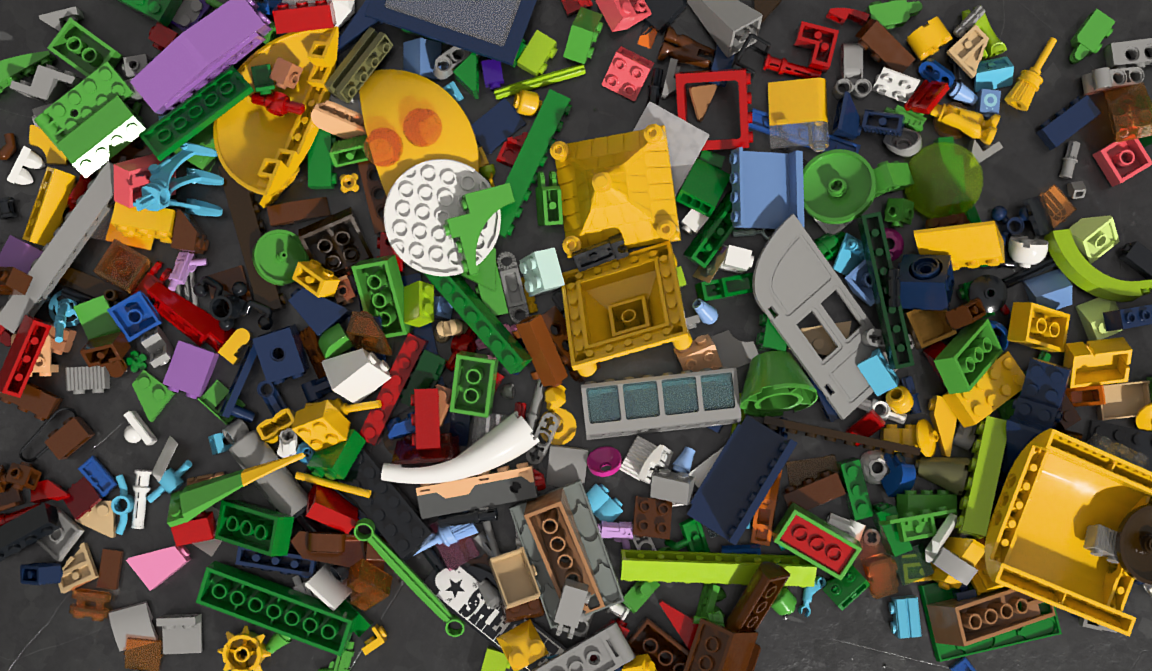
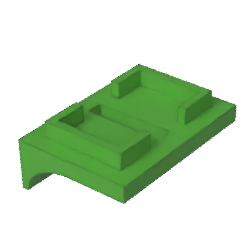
M216 380L198 400L224 424L229 425L235 417L230 415L229 418L218 415L221 407L219 410L216 409L227 396L229 389L222 382ZM239 398L237 399L236 405L244 408L246 404Z

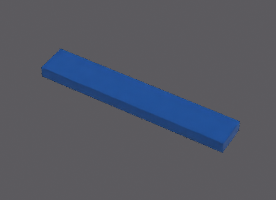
M755 108L751 111L753 123L749 124V128L820 153L835 149L849 150L857 154L861 146L859 144L801 124L770 127L769 113Z

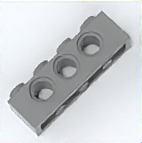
M1152 38L1110 43L1104 47L1106 66L1110 69L1139 67L1142 69L1146 67L1145 65H1151ZM1144 50L1149 52L1150 57L1145 55ZM1125 53L1130 54L1131 60L1126 58Z

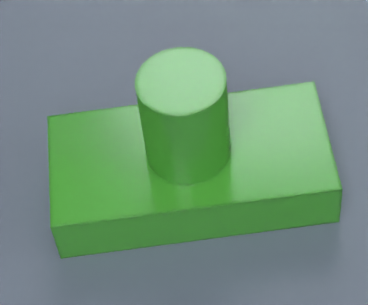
M636 581L623 595V603L633 613H636L660 584L657 581Z

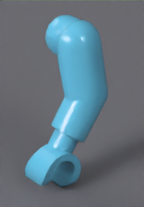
M816 576L814 587H804L802 595L803 604L798 607L799 614H802L803 608H806L805 617L810 616L811 609L809 604L812 601L813 594L826 585L824 577Z

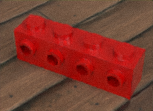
M25 314L0 371L1 393L21 398L51 329L50 324Z

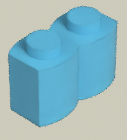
M595 483L586 492L592 511L600 521L613 522L623 512L621 509L623 504L616 497L611 499L607 495L609 490L602 483L600 485Z

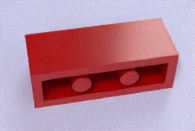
M304 0L296 2V5L280 3L272 11L277 34L334 28L337 24L333 1L315 0L314 3H308V1Z
M438 388L414 389V394H411V406H415V414H411L412 426H415L416 434H412V446L416 445L417 450L441 449Z

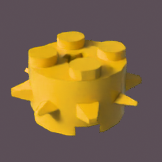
M247 625L237 635L229 631L226 632L228 642L224 645V648L217 650L218 653L222 654L223 662L226 663L223 670L263 671L261 667L262 661L265 657L271 656V653L265 649L264 638L266 635L264 633L258 635L249 631ZM242 649H245L247 651L246 656H244V653H242Z

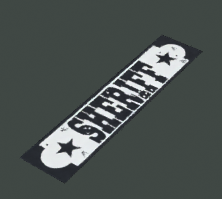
M447 553L442 559L447 567L438 574L433 570L424 583L451 612L504 654L496 638L529 619L504 623L501 604L495 609L487 607L478 588L480 581L471 571ZM532 621L549 653L544 657L560 654L567 650V648ZM542 657L524 667L523 670L532 671L550 659Z

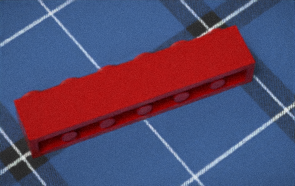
M408 333L389 372L391 379L383 384L376 400L381 401L382 406L381 408L370 410L359 433L366 442L374 446L379 444L387 428L386 425L389 424V420H391L401 399L400 395L404 387H407L410 381L409 377L412 371L416 369L417 361L421 353L424 352L429 342L428 340L414 333Z

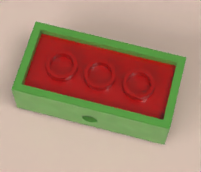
M793 502L772 533L775 543L839 580L843 579L862 550L859 540Z

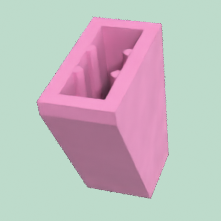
M174 545L128 558L126 561L151 591L189 562L191 557L189 556V550L185 546L176 547Z

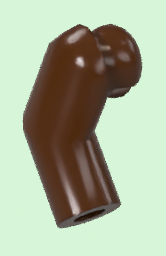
M14 133L4 134L6 144L0 149V160H8L17 151Z

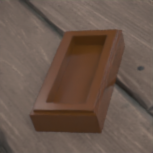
M103 548L97 587L118 589L123 550Z

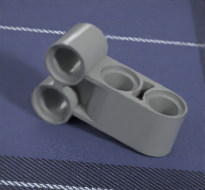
M842 43L841 79L837 81L832 89V94L836 99H839L843 94L838 89L840 85L844 86L846 92L851 93L853 98L857 100L866 98L872 89L870 81L863 78V48L858 43ZM857 86H863L865 93L859 92Z
M453 46L436 59L433 74L438 79L448 78L472 52ZM459 55L461 59H455L453 56ZM443 65V66H445L447 69H446V70H442V69H440L438 66Z
M1104 67L1092 70V73L1081 76L1084 95L1097 94L1108 90L1126 89L1144 80V72L1139 67L1120 69Z

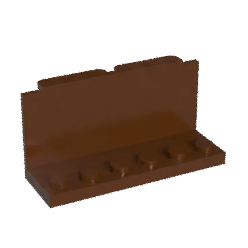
M701 618L683 671H754L761 651L760 645L755 643L759 632H734L708 619Z

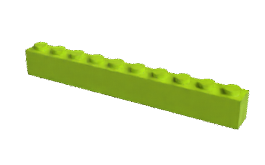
M621 549L619 570L620 579L626 581L748 585L759 565L764 561H768L783 567L790 573V577L783 587H814L817 566L799 556Z

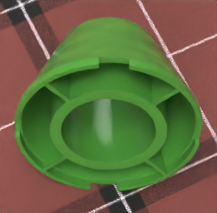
M769 351L755 356L750 361L739 406L745 414L750 416H782L784 411L794 409V412H798L810 407L817 401L818 394L791 353L787 351Z

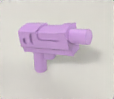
M179 252L174 269L169 276L170 283L168 289L175 291L177 285H185L189 272H194L197 266H207V258L195 259L194 253Z
M601 520V524H598L602 538H614V541L622 542L624 550H630L629 539L633 540L632 522L619 521L617 523Z

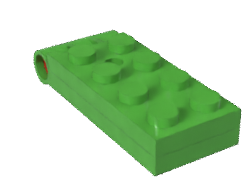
M107 61L44 110L34 121L58 150L61 151L56 143L118 94L126 102L136 93L115 67ZM74 110L78 111V115L76 117L73 116Z

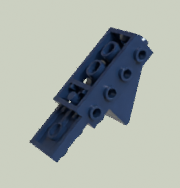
M1033 357L1030 359L1021 395L1015 398L1012 409H1015L1014 414L1006 422L1007 441L1000 469L1004 471L1005 475H1008L1015 460L1031 440L1050 428L1056 430L1057 424L1061 422L1063 412H1061L1062 401L1072 369Z

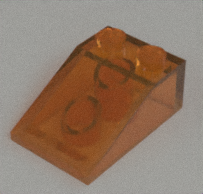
M1144 83L1103 91L1116 143L1152 136V102Z

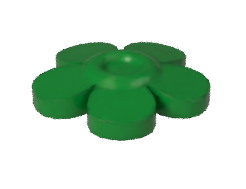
M135 350L130 353L131 357L126 359V364L132 365V372L136 373L139 369L147 368V364L143 362L147 360V356L144 353L139 355V352Z

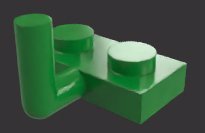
M693 518L679 523L684 539L678 542L666 539L664 542L666 546L676 551L687 546L688 552H710L702 525Z

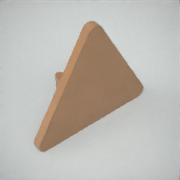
M715 84L691 86L689 88L691 102L693 103L698 122H702L717 89Z

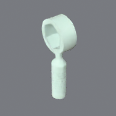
M734 229L732 231L733 237L761 234L766 240L770 238L765 234V229Z

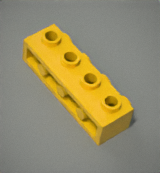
M51 167L46 168L22 239L42 246L51 242L55 230L63 222L64 210L69 205L67 204L68 198L76 184L75 175Z

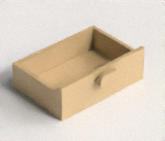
M1128 379V382L1103 385L1106 404L1096 405L1098 420L1136 417L1141 408L1151 403L1149 392L1150 380L1129 382Z
M524 547L489 559V564L505 609L540 597L541 593L534 577L537 575L534 564L530 565Z

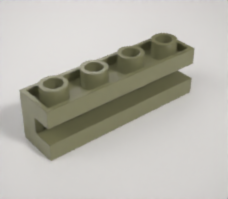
M371 27L366 30L324 84L333 97L349 104L393 47L387 35L383 32L377 33Z

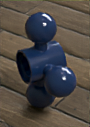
M996 206L991 212L994 220L1003 221L1001 226L1002 233L1000 234L1004 240V246L1007 243L1008 236L1017 235L1024 230L1023 221H1030L1027 206L1020 208L1018 217L1010 219L1007 217V210L1003 206ZM1010 222L1016 225L1015 232L1010 229Z

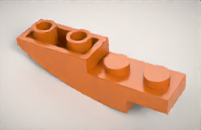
M782 470L754 515L751 543L770 546Z

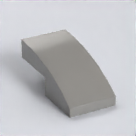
M945 547L941 548L932 561L935 566L966 586L978 572V569Z

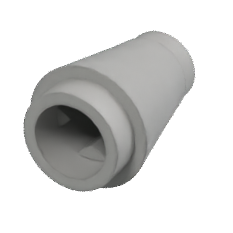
M487 579L478 584L487 607L495 609L502 603L503 600L500 592Z

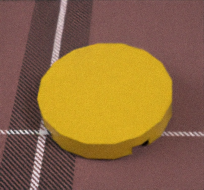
M558 408L554 412L559 415L560 424L551 444L565 445L572 440L576 433V420L572 413L566 409ZM552 416L546 419L549 423L546 428L542 427V429L548 430L551 424H555ZM540 433L543 440L547 442L548 436L545 433Z

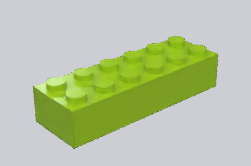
M987 416L977 425L975 434H978V438L974 441L971 453H974V456L967 467L970 475L966 479L964 486L966 493L961 498L959 509H962L959 517L957 516L955 528H958V534L982 539L987 535L1007 441V420Z

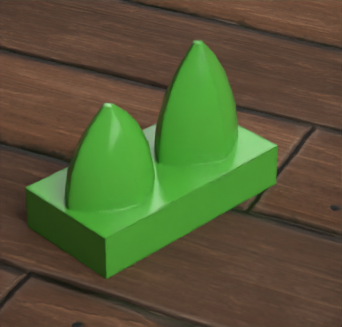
M715 583L704 584L695 616L707 618V612H716L717 610L723 613L719 607L715 606L716 602L722 601L727 597L725 591Z

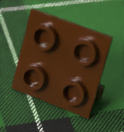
M635 496L632 535H635L637 538L645 536L670 540L672 502Z

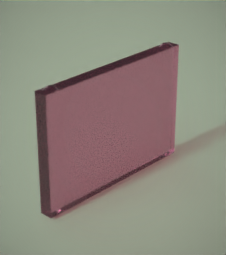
M438 521L430 525L436 533L437 525H439ZM470 536L458 540L457 543H453L449 547L443 543L440 545L438 543L435 544L449 571L480 555Z

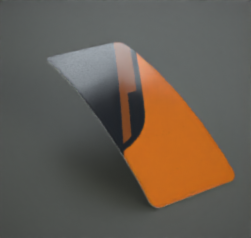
M645 21L637 44L652 49L658 31Z

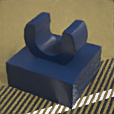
M963 583L959 589L952 590L953 598L957 601L977 597L976 590Z

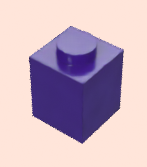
M494 59L481 61L485 86L490 89L500 88L501 85H505L501 62Z

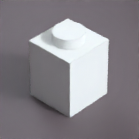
M691 209L680 224L683 225L682 229L687 234L691 235L693 233L696 235L709 217Z

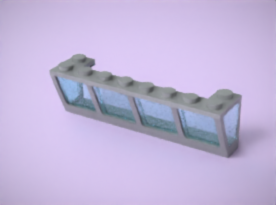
M723 366L717 370L704 368L699 372L686 370L682 371L681 374L667 372L663 373L662 376L644 375L642 378L636 379L634 377H625L623 380L618 381L607 379L600 383L588 381L581 385L587 440L736 424L741 421L736 367Z

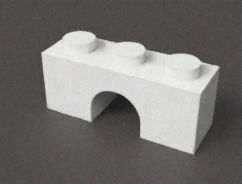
M729 245L719 270L743 274L753 265L754 256H751L752 250Z

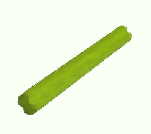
M578 64L494 89L496 99H502L515 95L521 90L529 91L584 75L586 73L583 64Z

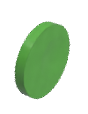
M282 229L265 233L258 239L252 252L253 265L257 273L265 281L274 285L294 283L295 281L292 277L298 262L309 261V257L299 237L290 231Z

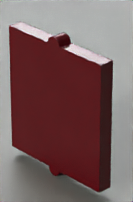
M82 477L75 484L73 483L72 487L66 491L70 494V497L63 499L76 520L88 511L90 512L91 508L102 500L97 490L85 477Z

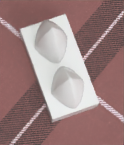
M23 146L7 181L21 185L33 183L31 174L23 166L41 169L45 168L46 165L38 154L31 151L30 148Z

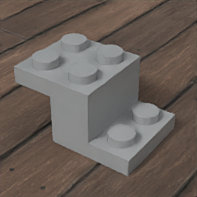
M46 64V67L38 65L32 84L20 80V83L12 81L10 88L26 97L50 104L65 95L68 87L74 88L83 79L66 70L62 72L58 68Z

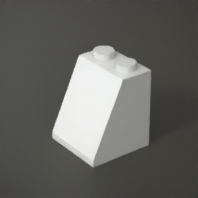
M363 348L321 362L331 389L354 404L361 402L391 379L388 364L384 360L380 361L372 352L369 353Z

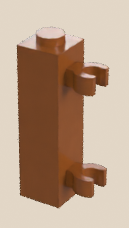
M542 315L527 316L516 324L518 330L512 331L515 339L522 338L528 354L532 357V363L536 371L530 372L532 379L540 378L543 387H557L568 376Z

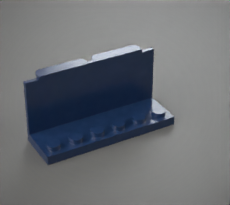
M747 415L741 425L738 423L690 502L692 506L687 515L736 546L798 443L792 439L787 440Z

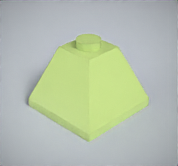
M1110 215L1081 218L1069 228L1077 248L1090 264L1094 263L1120 242L1113 217Z
M1098 297L1075 306L1089 341L1101 340L1123 330L1106 332L1103 312L1119 310L1116 301Z

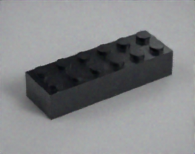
M363 446L346 477L337 480L340 483L371 490L370 498L351 493L349 495L366 516L374 522L375 527L402 560H409L437 534L425 519H421L418 510L395 482L381 480L382 466L368 449Z

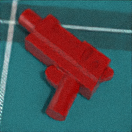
M94 173L87 178L82 174L80 175L77 185L73 188L68 198L69 212L73 211L78 198L88 190L87 186L92 181L91 177Z

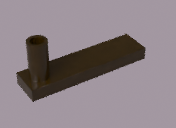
M72 267L67 269L58 282L61 285L94 298L104 295V298L109 300V303L112 305L129 297L132 292Z

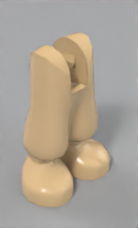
M455 318L450 319V321H440L434 329V338L439 343H446L450 336L465 334L469 326L464 321Z

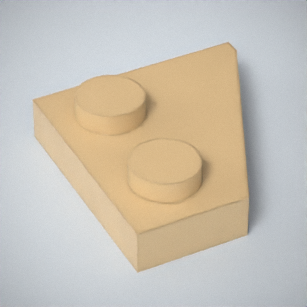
M974 25L946 53L972 79L977 74L976 71L979 62L982 60L983 51L987 46L989 38L977 25Z
M101 500L91 508L90 512L88 511L78 520L75 519L76 522L110 538L116 537V513L111 508L112 500Z
M81 543L80 549L74 556H70L65 566L62 567L63 576L61 582L58 583L61 593L69 592L99 577L88 543Z

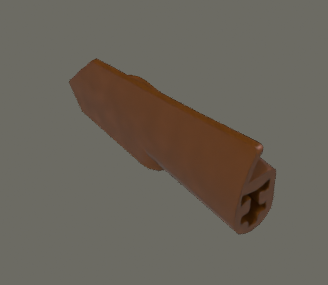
M299 531L290 540L303 559L384 573L385 561L368 541H360L355 535H347L341 532ZM379 536L387 544V540L383 536Z

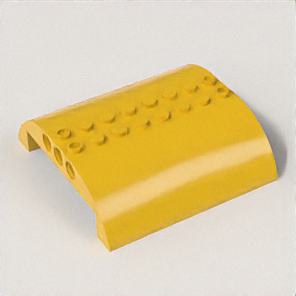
M1050 428L1043 431L1026 445L1015 460L991 517L985 541V563L989 577L993 582L1130 637L1136 617L1123 613V609L1135 579L1125 572L1120 562L1111 563L1104 556L1091 555V551L1083 546L1088 526L1101 524L1111 530L1118 531L1121 522L1132 510L1143 505L1152 504V472L1055 429Z

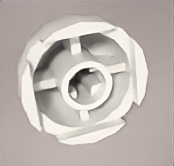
M1011 236L1008 243V252L1012 260L1018 262L1020 267L1030 268L1031 265L1040 263L1046 257L1049 242L1036 237L1033 240L1028 239V236Z

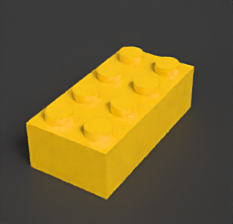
M1007 351L997 358L969 392L954 394L946 392L942 396L962 426L966 428L976 425L1020 392L1026 376L1010 352Z

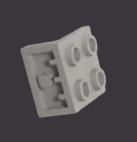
M202 613L162 615L156 618V626H162L163 654L201 653L203 651Z

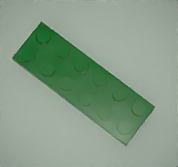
M232 65L139 136L161 162L254 92V90Z

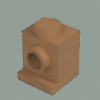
M350 276L339 277L340 282L334 295L337 304L346 306L354 303L353 299L358 297ZM341 288L346 289V293L343 295L340 294Z

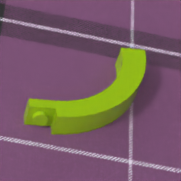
M1070 229L1055 230L1044 237V240L1049 242L1048 251L1056 265L1069 280L1084 291L1099 298L1117 302H1132L1143 295L1151 293L1152 280L1123 281L1112 278L1093 267L1080 253Z

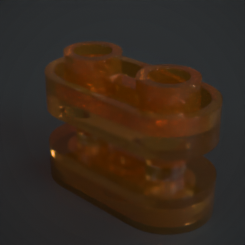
M83 588L72 589L71 598L77 599L76 604H70L69 613L73 614V618H85L86 616L92 617L91 620L103 621L104 618H108L109 608L104 607V603L111 601V593ZM85 601L96 602V606L86 605Z

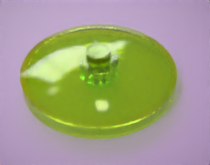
M938 142L928 145L919 150L908 164L915 184L905 188L908 200L915 202L914 208L918 212L929 218L966 213L975 205L980 197L983 188L981 165L974 154L961 145L950 142Z

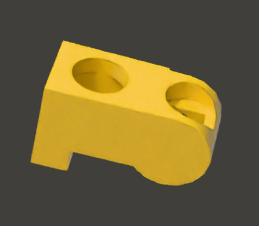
M244 328L237 329L218 353L230 363L237 365L241 360L237 355L244 346L252 342V333Z

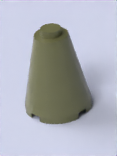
M921 457L920 460H916L915 469L917 476L956 495L962 496L970 458Z

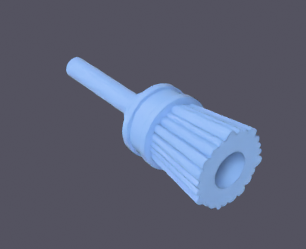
M476 523L443 528L437 525V535L416 554L437 543L439 545L443 543L449 547L460 539L479 533Z

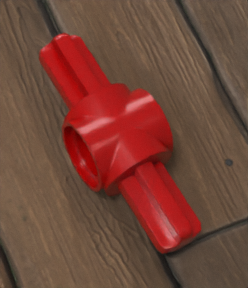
M273 91L268 95H260V93L251 95V102L253 104L265 106L268 112L277 116H283L288 112L302 115L305 112L304 104L291 101L289 96L278 91Z
M470 327L465 334L455 336L451 342L452 355L445 364V367L450 371L455 370L456 354L460 351L475 353L476 342L474 339L477 335Z

